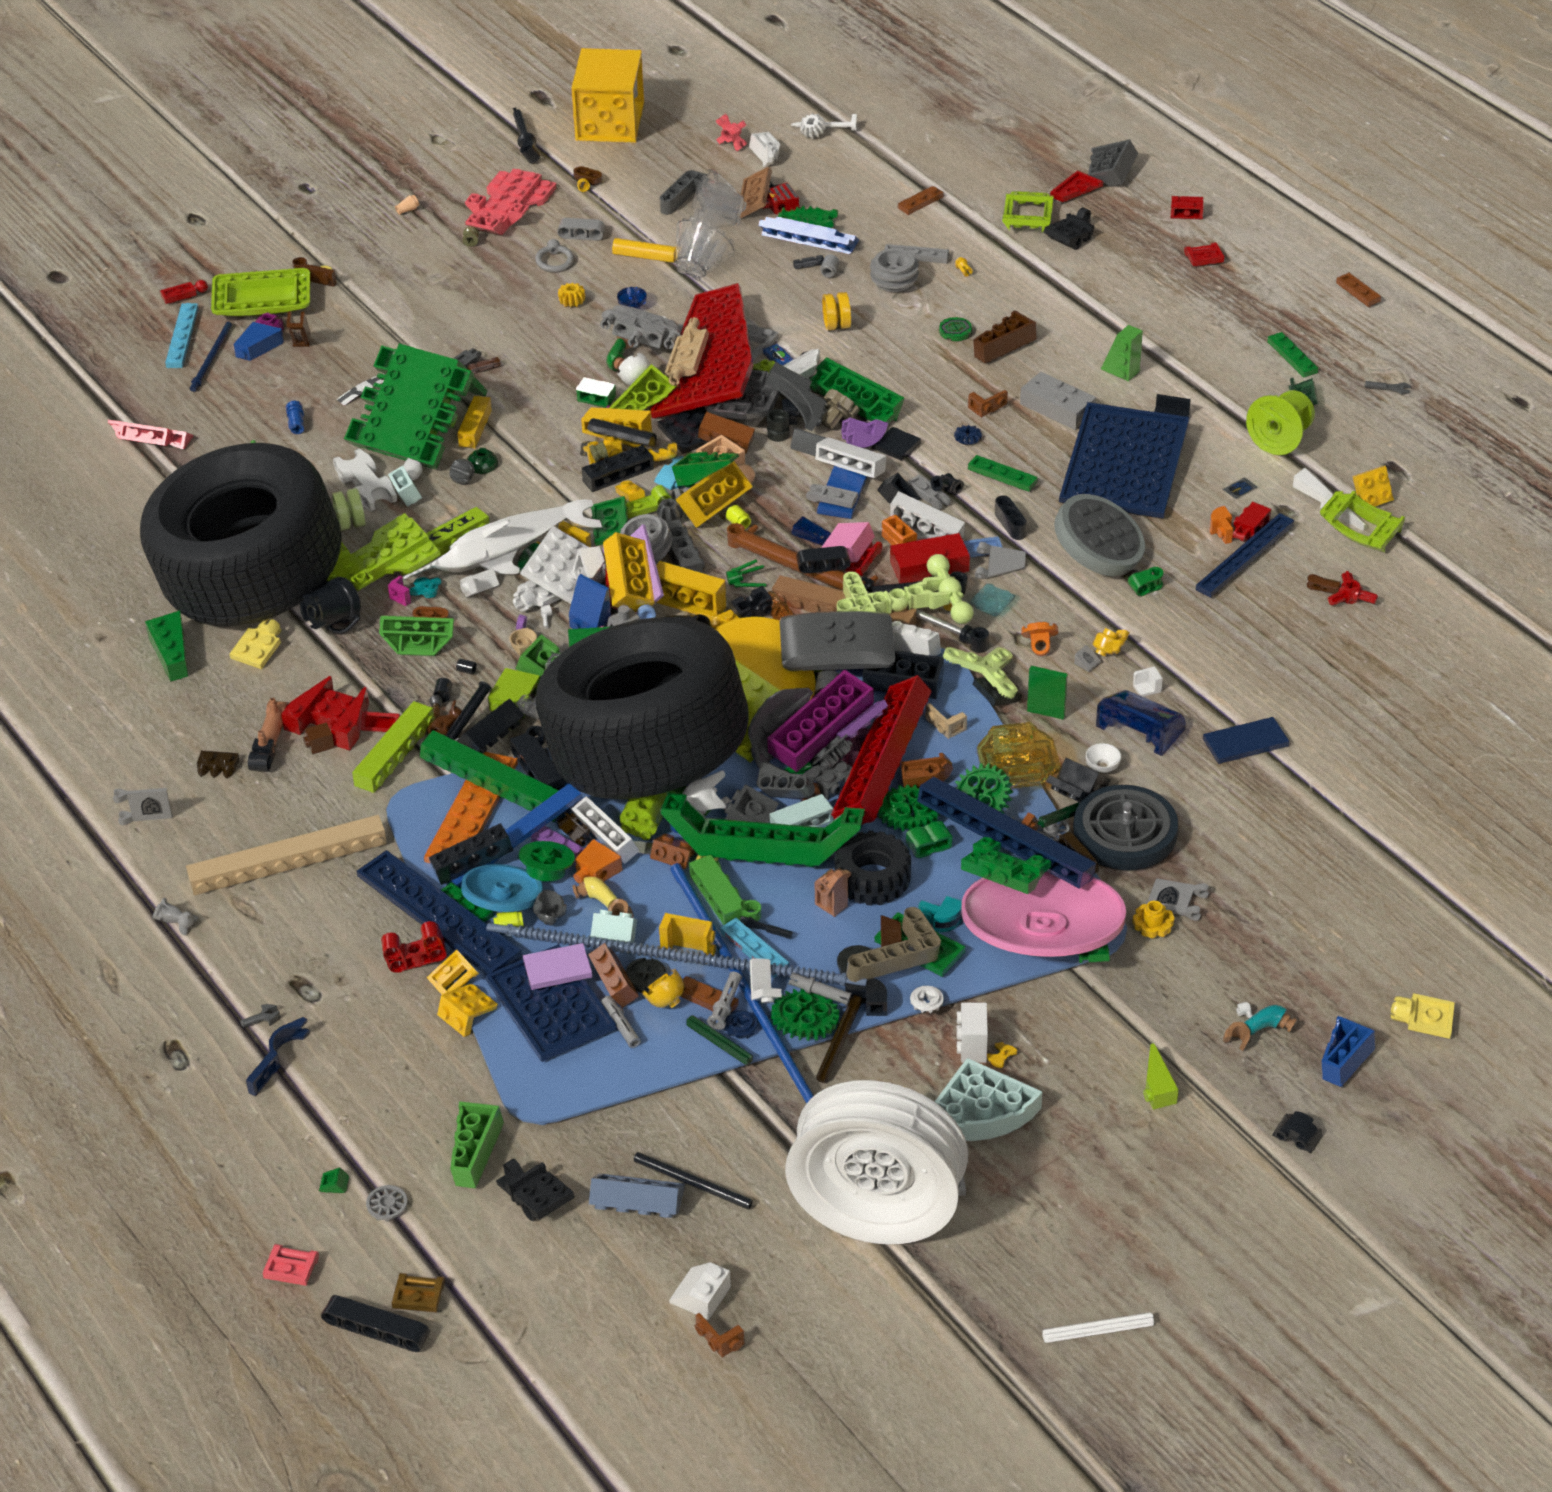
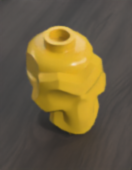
M1105 628L1103 633H1097L1092 643L1097 648L1095 652L1102 656L1118 654L1130 632L1127 630H1117L1115 633Z

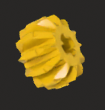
M566 283V285H561L560 289H558L560 304H564V307H578V305H582L583 301H585V290L579 283Z

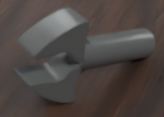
M261 1005V1013L242 1019L240 1021L241 1026L244 1028L261 1021H267L269 1026H271L280 1018V1011H278L277 1005Z

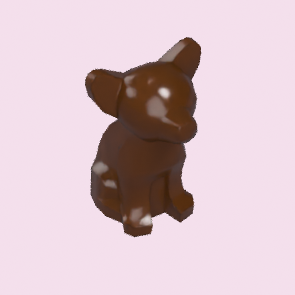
M456 700L453 701L449 714L437 717L427 728L428 734L433 730L444 736L447 734L462 712V709L456 706Z

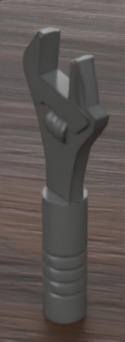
M1365 381L1364 387L1388 389L1403 395V393H1410V390L1404 388L1410 389L1411 385L1405 382L1387 384Z

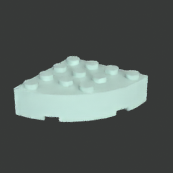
M967 1058L935 1100V1103L941 1106L956 1121L966 1141L986 1140L1006 1135L1030 1121L1042 1108V1091Z

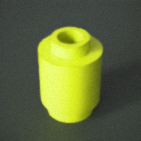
M733 505L727 509L726 519L732 524H742L745 529L750 526L751 518L741 507Z
M521 911L497 913V917L493 918L494 924H513L516 927L520 925L524 927Z

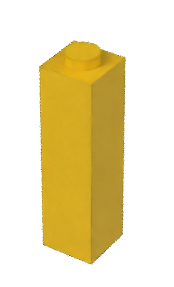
M473 397L457 433L459 447L476 449L492 412L490 397Z

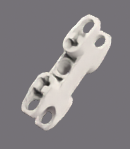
M361 449L354 450L355 458L353 460H343L340 457L333 458V465L339 479L343 484L350 481L353 482L356 486L354 488L358 489L364 508L369 511L375 510V501L379 499H386L390 503L397 501L396 492L387 476L377 478L374 474L376 466L369 454Z

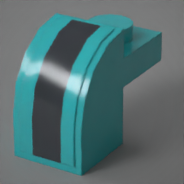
M946 896L941 906L922 900L918 905V909L922 911L928 922L933 924V929L936 932H949L956 929L963 920L961 900Z

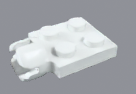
M529 580L517 587V592L513 594L515 598H513L512 602L517 610L525 612L534 606L550 605L561 598Z

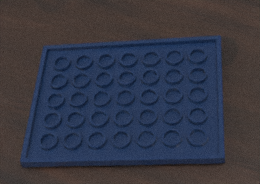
M1087 402L1059 496V502L1065 503L1070 497L1075 495L1091 494L1115 503L1127 513L1164 518L1190 417Z

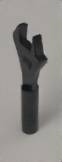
M741 916L740 921L748 928L762 929L787 939L792 937V931L769 924L765 925L752 917Z

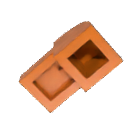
M1225 506L1218 507L1211 513L1210 534H1217L1227 544L1232 542L1233 528L1231 526L1232 515Z

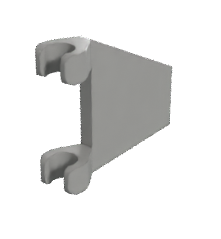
M980 542L977 547V553H989L988 570L978 567L975 572V578L987 579L1025 568V551L991 546L985 542Z

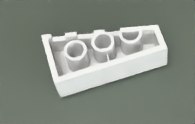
M898 491L890 504V516L897 515L917 533L918 539L922 540L960 533L962 539L964 537V521Z

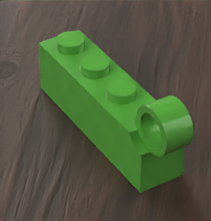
M711 855L689 863L691 879L723 926L735 918L740 921L741 916L752 917L756 921L761 919V904L756 900H742L738 889L732 886L729 876L723 873L720 863L715 861Z

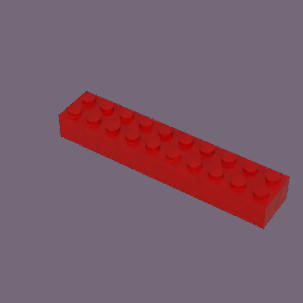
M918 675L889 686L883 699L888 706L882 710L884 713L874 719L831 813L834 819L843 814L845 807L865 809L862 824L871 823L877 818V813L883 804L886 793L889 791L891 781L895 777V772L900 766V761L906 752L908 743L912 739L911 736L917 727L919 718L923 714V709L931 693V690Z

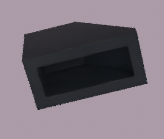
M899 473L885 479L877 489L890 504L898 491L918 501L920 500V497Z

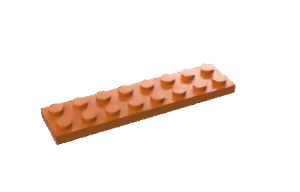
M490 752L483 753L513 769H516L518 765V758ZM465 780L424 855V862L430 863L428 857L481 833L501 796Z

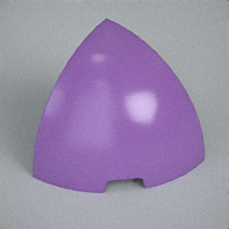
M848 418L842 421V439L846 440V443L860 448L869 447L883 437L888 423L877 419L866 423Z

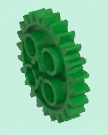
M980 763L979 769L973 765L971 772L966 769L967 775H959L962 780L955 781L958 785L956 789L986 805L990 803V807L1005 814L1002 809L1009 808L1006 802L1012 801L1009 794L1013 793V790L1010 788L1013 784L1009 781L1010 777L1002 769L989 763L985 767Z
M916 784L913 787L906 785L905 788L898 785L897 790L892 787L891 792L888 791L886 793L883 804L878 811L879 819H882V823H887V827L894 826V830L901 828L902 832L905 829L910 830L914 827H925L933 821H938V816L941 814L917 802L920 788H917Z
M793 989L792 993L785 991V996L782 995L779 999H775L774 1004H772L771 1019H773V1025H777V1030H783V1035L790 1033L791 1039L798 1036L799 1041L803 1037H806L807 1041H810V1037L818 1040L819 1035L826 1038V1033L832 1034V1029L836 1030V1025L839 1022V1009H837V1004H833V1000L812 992L806 993L804 989H801L800 992Z

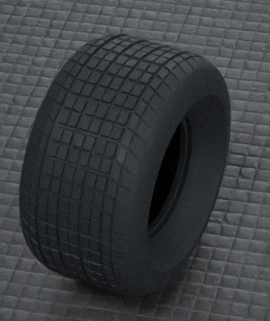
M270 443L232 445L208 452L189 461L170 474L154 490L144 507L140 521L141 545L165 598L181 614L207 625H246L275 617L300 604L301 601H304L303 595L319 589L328 579L338 561L341 550L342 535L340 523L320 473L300 453L290 448Z
M646 618L622 623L596 632L573 644L557 656L542 674L536 692L537 714L556 770L568 784L570 783L578 791L607 799H634L658 795L686 786L708 775L728 760L740 746L746 734L749 720L747 700L730 645L711 626L688 618Z

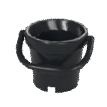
M339 576L330 581L326 580L319 589L303 595L304 601L300 602L302 617L305 622L310 621L313 624L309 626L312 629L324 627L332 633L343 634L351 630L360 620L361 603L358 592L353 584L344 577ZM350 623L346 628L340 630L332 627L333 624Z

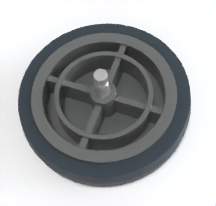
M1112 785L1090 793L1078 805L1073 822L1074 836L1096 859L1097 863L1118 870H1139L1163 861L1174 849L1179 831L1177 814L1172 805L1158 793L1135 785Z

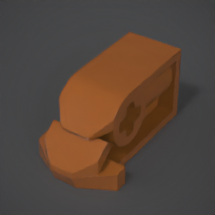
M939 753V757L901 762L904 788L906 785L913 787L915 784L917 788H920L921 784L932 777H936L944 782L953 770L951 760L944 753Z

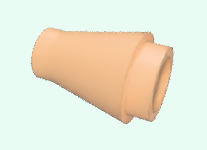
M409 195L396 205L395 209L400 215L416 210L419 207V202L415 195Z

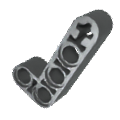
M694 170L686 171L660 196V212L665 215L674 213L693 193L700 195L711 194V176Z

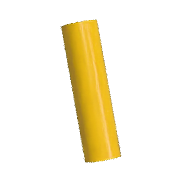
M615 238L612 245V254L674 263L678 255V247Z

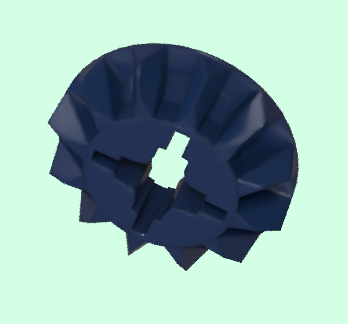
M962 425L954 431L955 440L961 444H975L982 437L981 430L976 428V426Z
M734 1011L726 1017L724 1031H727L729 1036L735 1035L736 1038L744 1036L746 1038L748 1034H753L754 1030L757 1029V1020L748 1011ZM737 1021L744 1027L740 1028V1026H737Z

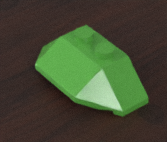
M380 616L379 634L397 655L435 656L453 638L454 618Z

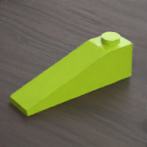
M651 364L609 408L644 410L665 399L677 385H671L669 378Z

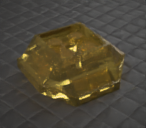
M1031 722L992 726L988 734L977 746L976 753L979 764L982 763L986 767L989 763L1002 769L1010 777L1009 781L1013 784L1010 787L1011 789L1044 785L1049 775H1055L1061 768L1053 738L1037 729V726Z

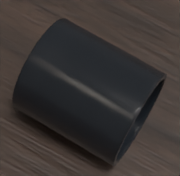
M439 678L435 683L433 695H439L442 698V703L448 702L450 699L452 682L447 678Z

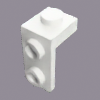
M494 569L459 580L461 590L466 597L499 585Z
M751 959V1000L761 1001V1003H774V999L780 998L782 995L781 989L771 988L770 960Z

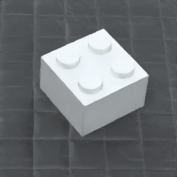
M961 1003V1011H957V1024H961L956 1026V1038L961 1040L957 1041V1054H961V1062L968 1058L977 1063H986L987 1003Z

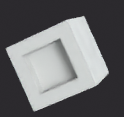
M1155 666L1135 671L1133 687L1140 697L1160 693L1162 690V677Z

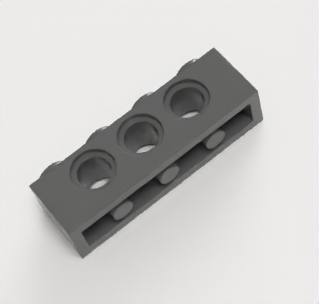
M680 519L667 522L673 536L672 545L668 551L673 564L703 573V568H705L704 560L699 557L697 547L693 546L692 537L688 536L686 526L682 525Z

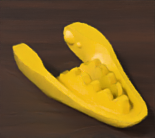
M677 443L668 444L667 449L661 448L658 453L654 452L651 448L647 450L652 454L653 461L669 460L677 456Z

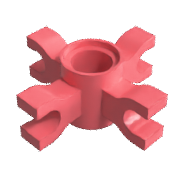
M726 113L716 120V123L723 128L721 136L716 139L719 144L724 141H732L736 151L747 144L739 136L741 129L746 126L743 120L738 124L730 123Z

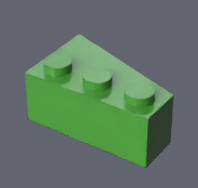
M1128 325L1119 332L1101 370L1126 381H1130L1140 372L1143 331Z

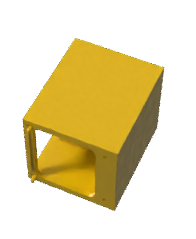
M581 48L571 87L575 141L636 143L645 103L642 50ZM637 76L638 96L634 98V85Z

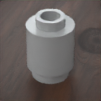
M831 254L825 256L820 267L821 274L824 277L830 278L835 275L840 264L838 257Z

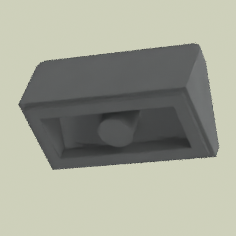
M795 428L791 449L816 456V444L826 437Z

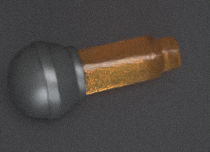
M432 695L429 703L433 708L436 719L440 717L442 698L439 695Z

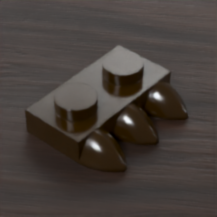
M201 750L197 761L198 775L202 777L210 770L211 776L215 778L223 771V776L226 779L230 778L235 773L238 765L239 753Z

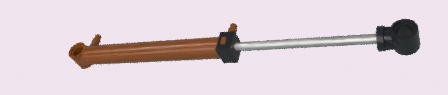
M734 523L727 527V542L731 548H743L801 573L796 559L798 552L754 534L758 529V525L751 526L747 531L739 523ZM843 571L801 573L843 591V576L845 574ZM874 575L869 579L863 576L861 580L864 586L869 584L874 586L878 577ZM917 609L916 617L959 635V641L970 644L972 651L983 653L988 650L989 631L986 628L976 627L973 629L969 625L960 628Z

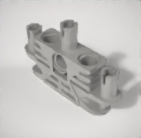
M616 305L613 309L605 310L602 313L603 320L600 326L603 329L606 326L605 330H607L613 324L612 334L629 339V346H632L634 343L633 347H637L639 343L660 348L663 340H665L664 346L668 348L670 345L669 349H672L676 338L681 336L677 330V324L673 320L637 308Z

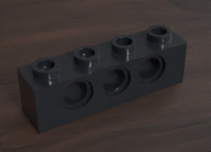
M499 823L428 858L440 884L443 885L466 874L473 868L483 866L514 850L508 834L502 824Z

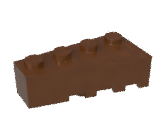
M1014 310L1011 312L1010 317H1004L1000 324L992 326V330H986L973 340L974 357L983 363H988L997 357H1001L1010 351L1029 344L1037 339L1036 322Z

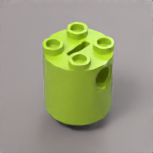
M667 793L628 799L620 815L621 829L625 833L649 840L655 834L663 818L661 808Z

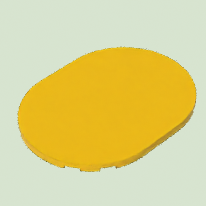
M745 617L726 622L715 629L730 645L735 660L779 690L809 688L813 692L812 696H814L816 682L813 670L788 671L782 666L780 621L766 617Z

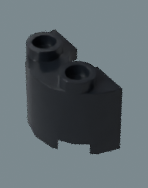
M763 585L752 590L751 595L747 598L740 596L730 601L742 618L763 617L772 612V597Z
M1295 1111L1294 1114L1286 1113L1272 1136L1285 1142L1286 1140H1292L1297 1148L1312 1153L1322 1138V1129H1317L1312 1123L1314 1121L1312 1117Z

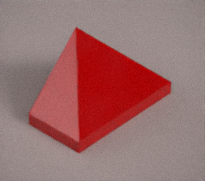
M362 712L361 730L387 732L398 720L400 714Z

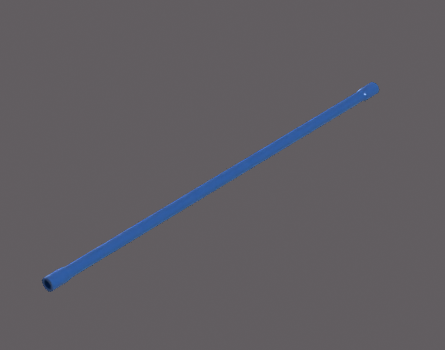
M679 863L672 865L670 871L676 882L681 886L698 918L712 922L713 931H715L713 943L716 945L720 956L723 955L724 958L729 956L732 959L731 952L690 884L682 866ZM728 966L730 972L741 974L742 979L738 987L807 1104L814 1097L808 1084L760 1002L751 1000V987L740 969L737 970L736 967L731 969Z

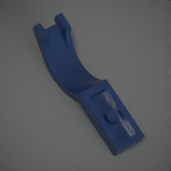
M301 1017L279 1027L272 1033L269 1039V1053L246 1079L248 1094L256 1096L280 1068L277 1050L281 1045L292 1040H304L310 1033L309 1029L303 1028L308 1022L307 1018Z

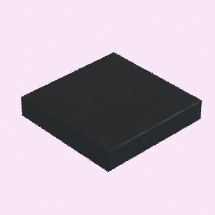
M892 426L877 443L873 444V449L902 461L921 444V438Z

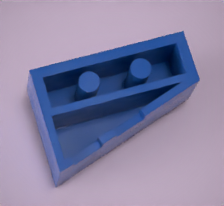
M1337 1016L1335 1028L1331 1033L1332 1037L1327 1044L1322 1058L1323 1080L1342 1087L1375 1050V1033L1370 1028Z

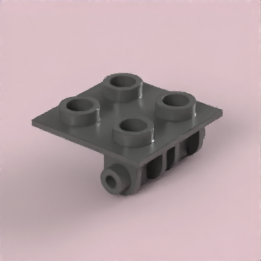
M847 734L842 738L838 735L811 759L813 761L811 766L820 761V766L823 770L831 769L839 761V758L842 759L844 755L852 750L853 744L849 740L846 741L844 739Z

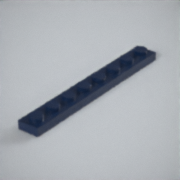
M1279 513L1197 583L1196 591L1211 598L1294 526L1295 520Z

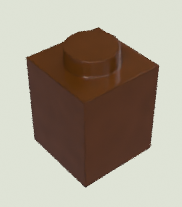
M327 722L305 729L306 737H303L305 747L310 748L312 755L334 748L332 733Z

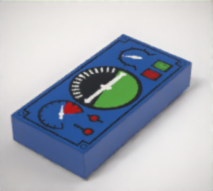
M778 344L763 349V354L770 361L773 360L781 365L794 360Z

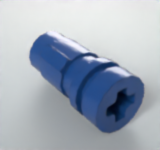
M290 401L286 404V413L289 419L288 426L293 434H301L304 431L303 406L299 401Z

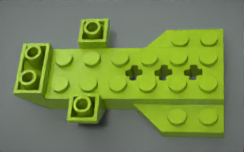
M403 513L377 529L373 534L371 542L352 554L341 542L338 561L327 581L339 576L344 577L353 584L358 592L382 576L394 574V571H403L404 574H410L441 554L422 528L411 517L409 518Z

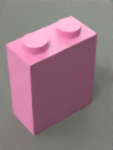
M869 522L838 523L821 548L844 546L848 549L850 562H858L875 536Z

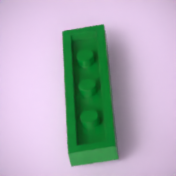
M1283 332L1268 336L1267 342L1303 378L1318 373V367Z
M976 455L968 463V470L1028 492L1038 481V477L979 455Z

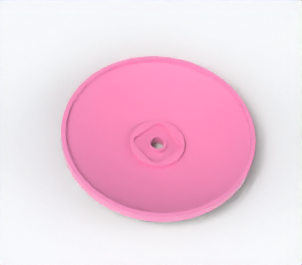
M1046 871L1037 883L1035 890L1029 894L985 878L979 879L965 892L962 899L961 915L967 928L975 936L990 945L1018 954L1055 957L1085 953L1108 944L1119 935L1125 925L1126 907L1116 890L1095 877L1078 889Z

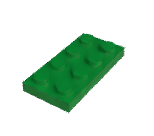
M897 912L891 919L901 922V940H909L902 929L904 915ZM881 930L874 936V942L880 945ZM936 932L941 940L938 959L920 966L943 977L965 953V946Z

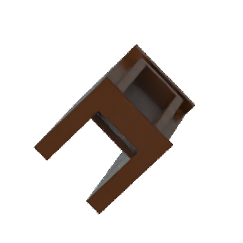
M288 311L286 328L289 330L293 347H310L311 331L305 312H301L300 323H295L291 311Z

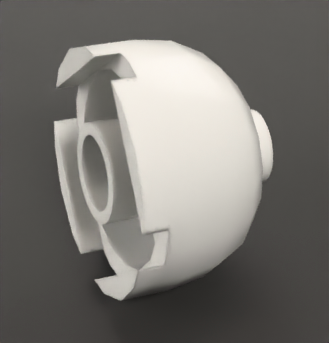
M637 353L638 356L634 358L632 355L629 356L619 366L620 372H617V374L626 385L630 386L651 365L642 353Z

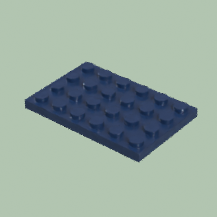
M558 944L543 951L561 948V946ZM523 959L485 975L487 983L541 1062L616 1030V1023L584 979L531 990Z

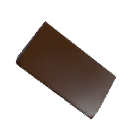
M880 915L881 947L901 942V922Z

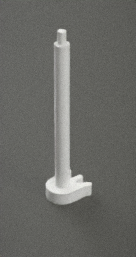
M852 114L851 122H825L826 127H851L852 131H857V114ZM800 122L791 123V126L800 127Z

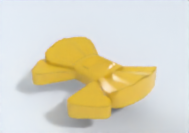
M1004 1042L995 1043V1048L1000 1052L998 1054L987 1053V1059L994 1067L1003 1068L1004 1061L1009 1056L1016 1055L1017 1049L1008 1044L1004 1045Z

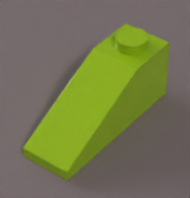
M1154 1043L1150 1044L1146 1089L1143 1090L1145 1101L1150 1103L1153 1110L1177 1104L1178 1088Z

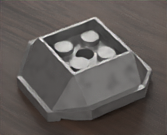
M752 370L742 397L726 400L723 403L711 404L706 406L705 410L743 425L757 426L773 409L780 393L765 383L768 376L767 371Z

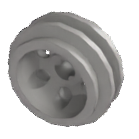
M899 248L885 249L880 251L871 260L870 277L880 289L890 292L904 291L918 280L919 263L913 254L907 250Z
M650 514L632 518L623 526L620 533L631 536L642 524L646 525L654 560L658 562L666 556L672 545L673 536L667 522L661 517Z

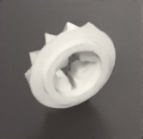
M921 986L911 993L910 1004L914 1006V1010H920L921 1013L928 1011L931 1014L933 1010L938 1011L940 1006L943 1005V994L935 987ZM924 996H926L928 1001H930L929 1003H926V1001H924Z

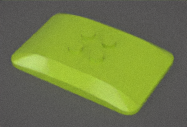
M306 268L219 274L212 279L211 311L215 315L255 316L264 313L281 314L303 309L310 305V271Z

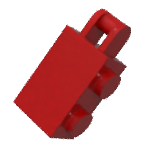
M1252 501L1248 507L1244 508L1242 514L1235 518L1233 523L1235 529L1232 537L1242 542L1249 540L1270 522L1271 508Z

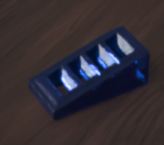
M804 516L793 525L791 534L822 546L831 535L830 532Z

